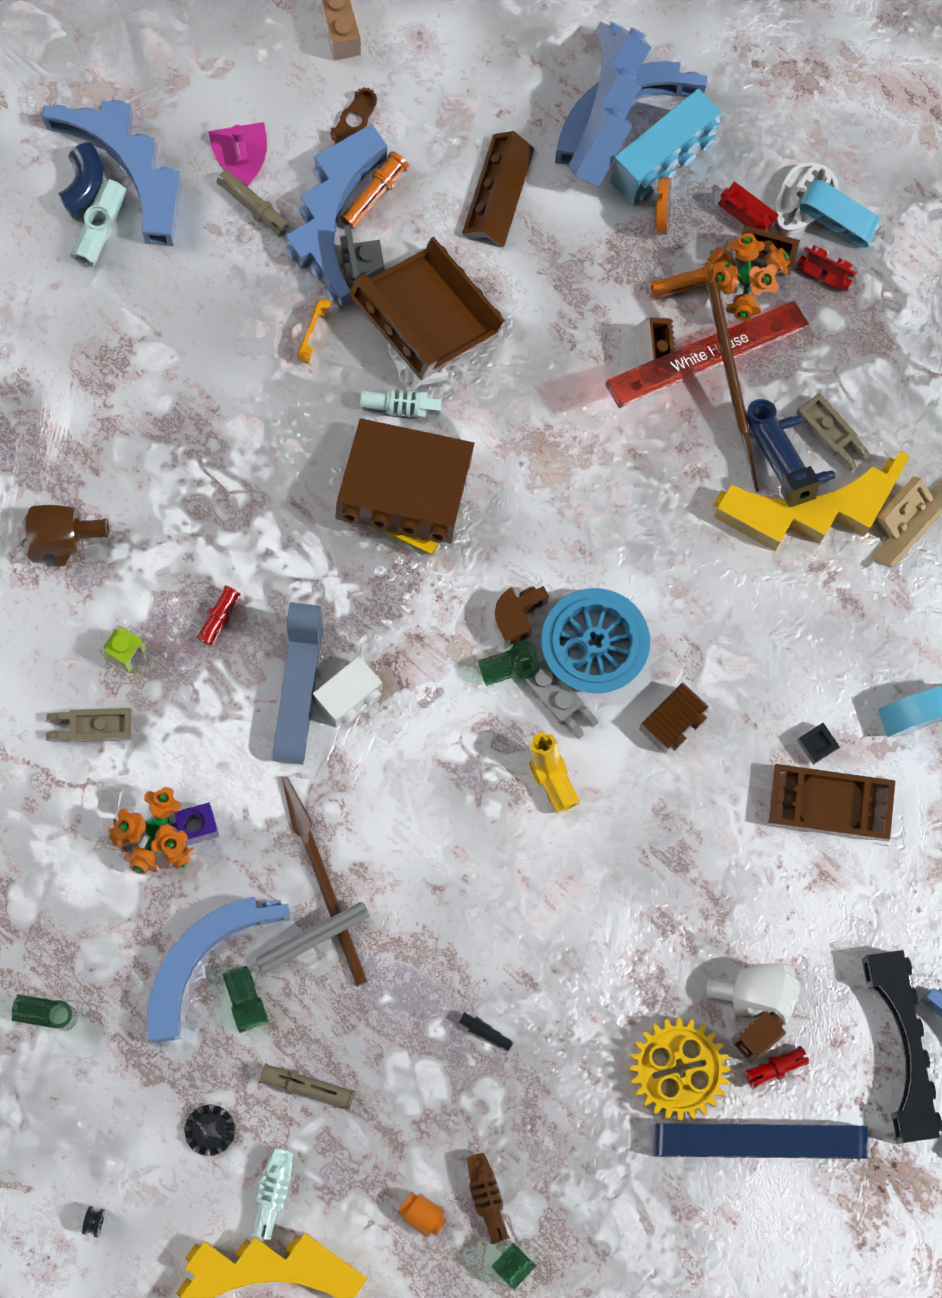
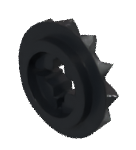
M210 1104L198 1107L188 1116L184 1127L186 1142L193 1151L200 1155L215 1156L224 1152L231 1145L235 1136L233 1118L224 1108ZM218 1118L215 1130L222 1137L219 1139L216 1136H209L201 1142L204 1130L198 1123L201 1122L209 1125Z

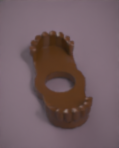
M363 87L355 91L354 100L342 112L337 126L331 128L330 135L335 145L367 127L368 119L377 105V97L374 90ZM348 115H360L362 118L361 124L356 127L349 126L346 122Z

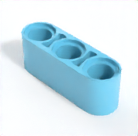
M817 179L811 181L799 204V208L804 213L850 243L862 248L869 246L881 223L877 215L833 186Z

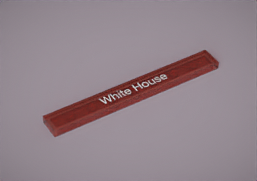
M792 301L756 316L749 321L728 328L734 359L806 329L809 323L796 302ZM717 333L607 379L605 386L618 408L620 409L722 365L723 359Z

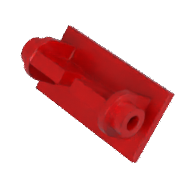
M735 181L729 189H724L720 195L721 200L717 204L744 225L768 231L779 216L778 213Z
M813 245L811 249L805 246L804 250L808 252L807 257L801 255L796 264L801 267L800 271L818 279L821 272L825 270L828 273L823 282L837 288L839 291L842 289L847 291L852 283V280L848 279L849 275L856 276L857 272L852 270L854 265L841 258H838L837 262L827 258L829 252L816 245Z

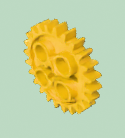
M677 1018L673 1027L670 1021L665 1019L663 1022L664 1029L662 1030L657 1024L652 1025L653 1036L645 1031L642 1033L646 1041L645 1044L635 1042L634 1046L640 1053L630 1054V1058L637 1062V1065L628 1068V1071L637 1073V1077L633 1078L630 1084L640 1085L641 1088L636 1091L635 1096L645 1094L646 1099L642 1104L644 1107L650 1103L655 1104L653 1109L654 1115L663 1109L665 1110L664 1116L666 1120L671 1117L673 1112H676L677 1120L682 1121L684 1112H687L689 1118L693 1120L696 1116L695 1109H698L702 1115L707 1114L705 1104L716 1107L717 1102L713 1096L723 1097L725 1095L719 1086L728 1085L730 1082L722 1077V1073L731 1071L730 1067L722 1066V1061L729 1058V1055L719 1054L718 1050L723 1047L724 1043L714 1045L712 1041L716 1033L713 1032L706 1036L704 1034L705 1024L696 1030L694 1029L693 1019L689 1020L686 1026H683L681 1018ZM685 1042H692L696 1045L698 1053L695 1058H688L684 1055L682 1047ZM655 1050H663L667 1054L668 1062L665 1066H658L653 1062L652 1054ZM701 1060L706 1062L705 1066L688 1069L683 1072L682 1078H680L679 1073H673L656 1079L652 1076L655 1072L673 1068L676 1066V1061L679 1062L680 1066ZM694 1072L702 1073L705 1076L706 1085L703 1089H697L692 1085L691 1076ZM664 1080L672 1081L675 1084L676 1094L673 1097H667L662 1094L661 1083Z

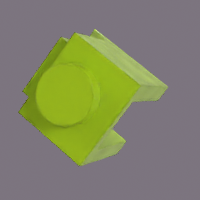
M120 627L119 630L115 629L104 644L105 650L102 657L130 673L133 669L130 659L136 650L144 653L146 647L141 638Z

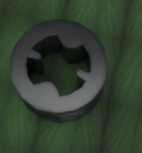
M93 1206L88 1207L82 1226V1235L93 1233L94 1237H99L105 1218V1209L101 1208L99 1211H95Z

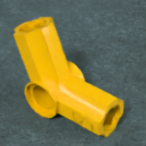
M540 732L534 735L533 741L529 745L532 760L529 761L531 772L538 785L543 786L556 814L565 812L578 805L580 800L567 776V767L559 753L558 743L553 734L548 735Z

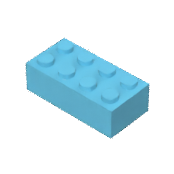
M698 88L615 156L610 183L632 206L639 200H647L653 194L660 177H671L672 179L679 167L688 166L696 157V153L701 149L705 151L714 144L716 132L720 127L719 121L722 111Z

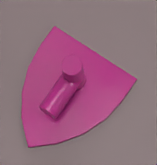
M264 122L242 126L234 125L230 128L208 131L214 156L222 169H229L232 174L248 187L259 174L265 161L267 136Z

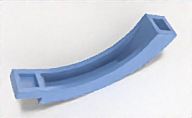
M661 61L643 63L635 78L642 86L635 100L660 95L689 97L698 88L705 93L707 76L700 75L697 72L681 73V62ZM599 82L591 87L570 111L559 136L555 163L569 165L587 126Z
M250 897L220 907L189 928L171 948L156 975L148 1004V1042L154 1044L182 1039L180 1019L186 986L199 962L213 947L225 938L244 929L291 920L288 904H282L281 900L265 902L263 903V908H258L256 898Z

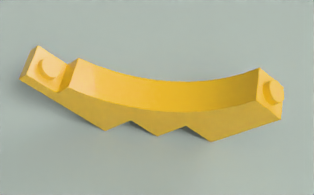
M900 450L895 459L892 457L888 458L882 471L872 467L849 485L790 508L785 499L761 496L731 484L728 491L724 492L721 490L713 506L717 507L714 518L776 551L789 527L820 544L833 520L865 537L910 455Z

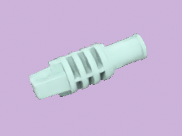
M391 389V391L388 390V393L362 390L360 409L386 410V413L389 415L425 418L426 413L441 414L442 400L427 398L428 393Z
M273 1148L263 1171L256 1198V1206L259 1209L254 1229L251 1233L252 1236L262 1237L267 1240L272 1238L271 1235L277 1211L281 1212V1209L284 1207L291 1179L293 1153L279 1148Z

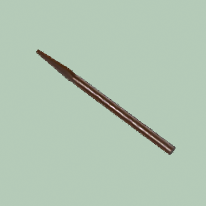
M718 281L707 283L706 286L737 427L742 436L755 491L759 492L748 434L747 414Z
M284 776L282 782L293 831L301 837L329 915L333 917L342 911L312 834L313 821L289 778ZM346 929L337 934L357 987L368 983L349 930Z

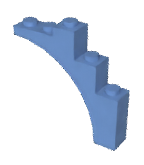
M600 21L595 30L599 37L602 51L599 85L587 126L568 165L576 177L598 187L633 127L626 119V116L642 88L641 84L635 79L636 74L651 49V46L645 40L646 35L632 27L628 31L617 23L611 22L608 25Z
M121 100L102 101L101 111L88 107L71 109L63 105L43 106L42 118L46 130L67 133L86 140L106 152L123 168L134 184L141 200L143 211L142 234L145 244L174 246L181 192L179 171H174L168 167L155 169L157 157L155 137L142 133L131 135L133 124L131 105Z
M373 124L314 156L315 168L313 173L320 184L300 195L301 207L299 212L306 224L286 234L287 246L284 249L292 263L297 261L301 269L309 266L317 280L321 278L325 283L326 287L324 289L332 302L337 301L342 309L350 305L352 301L349 296L350 289L341 274L335 254L334 243L337 223L343 206L355 186L372 169L387 159V144Z

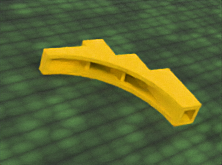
M304 1233L302 1237L296 1234L285 1250L290 1254L287 1259L257 1237H254L251 1242L246 1239L235 1254L239 1257L237 1263L207 1241H204L201 1246L196 1243L185 1257V1260L189 1262L185 1269L195 1277L192 1281L187 1278L176 1292V1295L180 1298H216L229 1290L250 1284L284 1282L304 1285L325 1292L334 1298H355L368 1278L307 1233Z

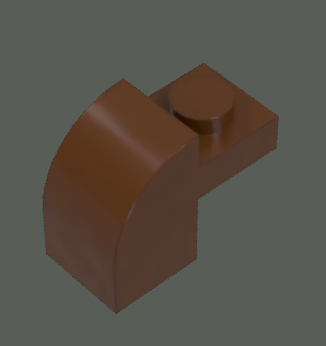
M535 586L529 587L521 591L518 598L511 587L498 599L493 623L496 634L504 649L531 637L532 627L525 614L548 603L549 595L544 586L537 589Z

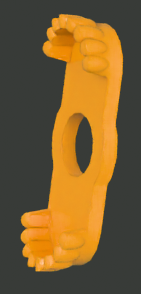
M320 298L317 301L305 337L302 339L297 351V358L306 364H309L313 348L308 345V341L318 315L325 316L332 305L330 300Z

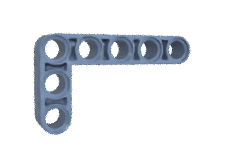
M290 602L287 616L289 644L273 748V761L304 764L323 630L322 610L319 605Z

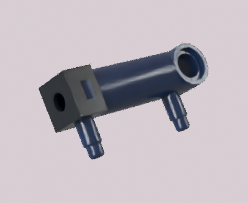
M757 399L748 406V434L756 440L782 485L780 492L790 508L816 499L819 485L835 479V472L830 470L815 474L811 466L806 467L784 431L801 424L803 420L800 415L778 420L775 405L768 400Z

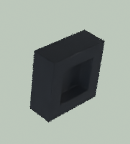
M824 722L797 739V742L813 765L840 748Z

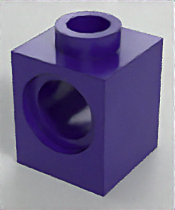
M210 802L179 810L174 813L176 821L170 822L171 826L175 827L178 831L186 832L188 837L185 842L186 846L220 837ZM196 818L202 821V826L198 831L189 832L186 830V824L189 820Z

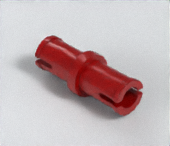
M224 585L214 607H210L207 611L209 616L196 636L198 640L213 647L224 624L229 623V615L241 593Z
M798 1046L796 1049L778 1057L773 1055L768 1058L767 1062L744 1071L745 1077L750 1078V1080H747L749 1086L755 1089L775 1078L781 1080L785 1078L786 1073L808 1065V1057H803L806 1055L804 1048Z

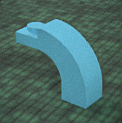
M942 686L910 695L879 708L878 711L887 737L907 735L942 721Z

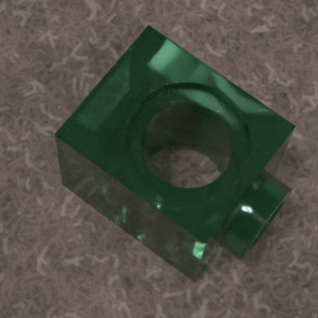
M511 1243L490 1267L515 1290L536 1265L514 1243Z

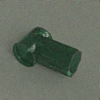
M525 640L516 642L509 651L478 660L481 675L486 686L517 676L529 679L534 677L540 669L534 644ZM524 658H529V659L526 660V661H520V660H522V659H524Z
M248 966L238 967L222 974L232 1003L231 1011L239 1033L269 1023L261 997L257 995Z
M17 994L11 1011V1021L47 1027L59 1031L72 1029L78 1021L76 1009L62 1000H49ZM66 1008L68 1011L66 1021L57 1024L54 1019L56 1011Z

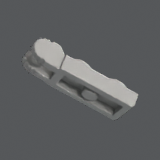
M545 659L522 677L523 682L560 724L563 723L576 738L580 739L584 733L582 728L570 718L575 712H578L592 728L598 724L597 719L584 706L581 698L570 686L562 682L552 672Z

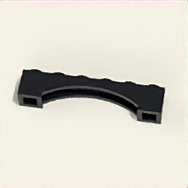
M904 950L866 955L861 960L867 989L873 988L890 1010L897 1025L904 1051L905 1083L903 1095L898 1110L891 1113L896 1144L940 1138L939 1131H942V1120L939 1112H935L933 1100L936 1099V1089L934 1082L929 1081L927 1068H930V1058L926 1049L923 1050L921 1037H924V1027L920 1018L917 1019L915 1006H918V996L914 987L911 988L909 975H912L911 961L909 957H905Z

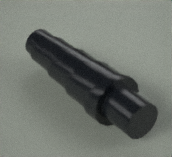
M464 1012L458 1022L468 1028L467 1032H471L477 1037H481L506 1051H509L513 1044L509 1038L477 1016L474 1018Z

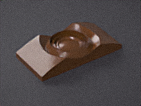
M775 764L768 824L802 832H821L852 839L889 841L891 836L895 780Z

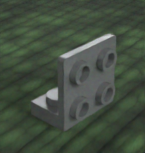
M345 226V236H340L343 266H345L346 283L351 291L357 277L366 274L370 279L385 271L380 239L353 243L351 226Z

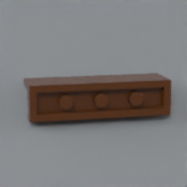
M515 131L496 133L492 136L462 234L468 239L487 237L497 246H505L534 152V147Z

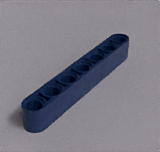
M652 1124V1156L868 1159V1126Z

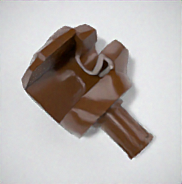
M31 506L22 522L19 544L32 562L42 563L43 555L51 554L55 556L56 566L63 567L68 563L72 555L82 551L83 539L108 538L110 535L109 521L107 518L82 521L79 510L71 506Z

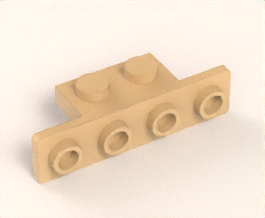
M913 476L876 518L889 538L872 556L875 563L890 568L894 567L902 560L909 549L920 540L927 529L939 519L942 514V480L930 492L921 478Z

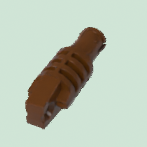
M479 1153L465 1158L468 1186L476 1212L480 1217L483 1216L490 1244L509 1239L510 1236L507 1233L501 1213L504 1204L495 1175L485 1154Z

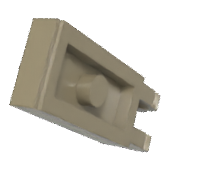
M818 393L797 410L796 414L802 417L803 422L832 455H836L838 461L846 470L851 472L856 468V463L844 449L847 445H850L851 450L861 460L865 461L870 457L866 447L857 438L856 432L821 393Z
M131 708L70 710V712L48 713L46 715V722L52 724L70 722V731L46 733L47 741L93 742L132 740Z

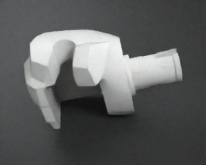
M785 964L754 965L741 970L736 983L710 979L707 987L708 999L733 1002L736 1017H752L755 1010L758 1009L778 1012L784 1024L792 1016L800 994V984L796 979L795 969Z

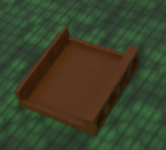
M434 236L430 238L426 249L370 279L366 274L357 277L349 293L353 301L421 381L498 337L506 322L501 313L487 300L481 289L475 286L466 275L464 269L458 266L448 254L446 248Z
M360 418L336 502L335 519L342 520L348 524L356 523L370 526L377 530H389L405 536H417L437 543L445 542L452 544L475 442Z

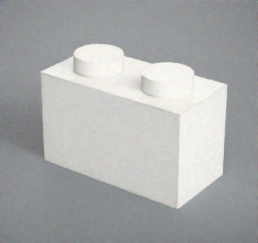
M358 656L313 693V700L336 727L342 723L347 725L358 716L357 710L363 705L367 704L370 706L381 697L380 691L383 690V682L363 659Z

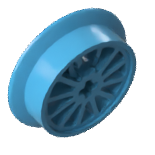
M588 588L565 596L551 609L542 629V650L548 666L562 682L582 692L606 693L624 687L640 673L649 655L650 634L642 613L629 599L607 589ZM589 612L600 613L597 627H592ZM583 614L587 627L586 631L573 619L575 616ZM607 614L616 619V621L604 630L601 627ZM569 624L581 637L564 633V626ZM619 625L623 626L626 634L609 638V634ZM591 638L594 641H601L599 648L596 645H589ZM559 639L567 641L565 646L560 645ZM629 641L630 649L625 650L610 644ZM571 647H577L583 653V657L579 660H574L569 657L567 651ZM608 653L626 657L627 660L619 665ZM601 658H603L615 671L611 673H605ZM592 660L596 661L600 675L589 674ZM587 664L584 673L575 669Z

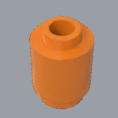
M411 1192L398 1211V1214L403 1216L402 1220L425 1237H428L430 1233L436 1236L446 1222V1219L442 1217L445 1210L421 1193L417 1195Z

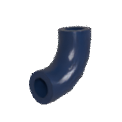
M90 142L77 145L69 153L68 159L74 167L75 177L67 188L58 193L61 202L72 218L81 214L94 202L103 182V165L96 148Z

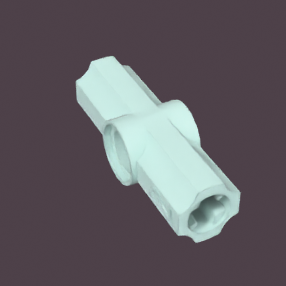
M110 179L103 180L92 206L85 212V222L70 254L71 258L81 265L87 267L95 266L106 239L113 233V223L127 193V189L118 182ZM98 220L105 221L101 226L93 225Z

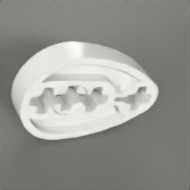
M817 162L801 163L795 166L787 175L775 207V212L779 214L775 220V228L781 235H795L807 230L818 222L799 208V198L801 199L805 195L806 189L811 181L814 180V177L821 175L823 177L822 181L839 190L835 174L825 165ZM793 213H795L793 222L788 226L784 225V220H787L789 217L791 218Z

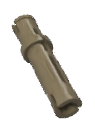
M229 169L224 170L220 174L224 179L222 180L218 177L216 183L254 215L253 218L257 222H263L278 237L287 232L283 227L285 226L289 229L290 222L278 214L269 201H263L232 174Z
M265 1063L259 1083L284 1089L290 1095L294 1092L350 1110L355 1094L354 1090H348L298 1074L299 1071L294 1069L290 1072Z

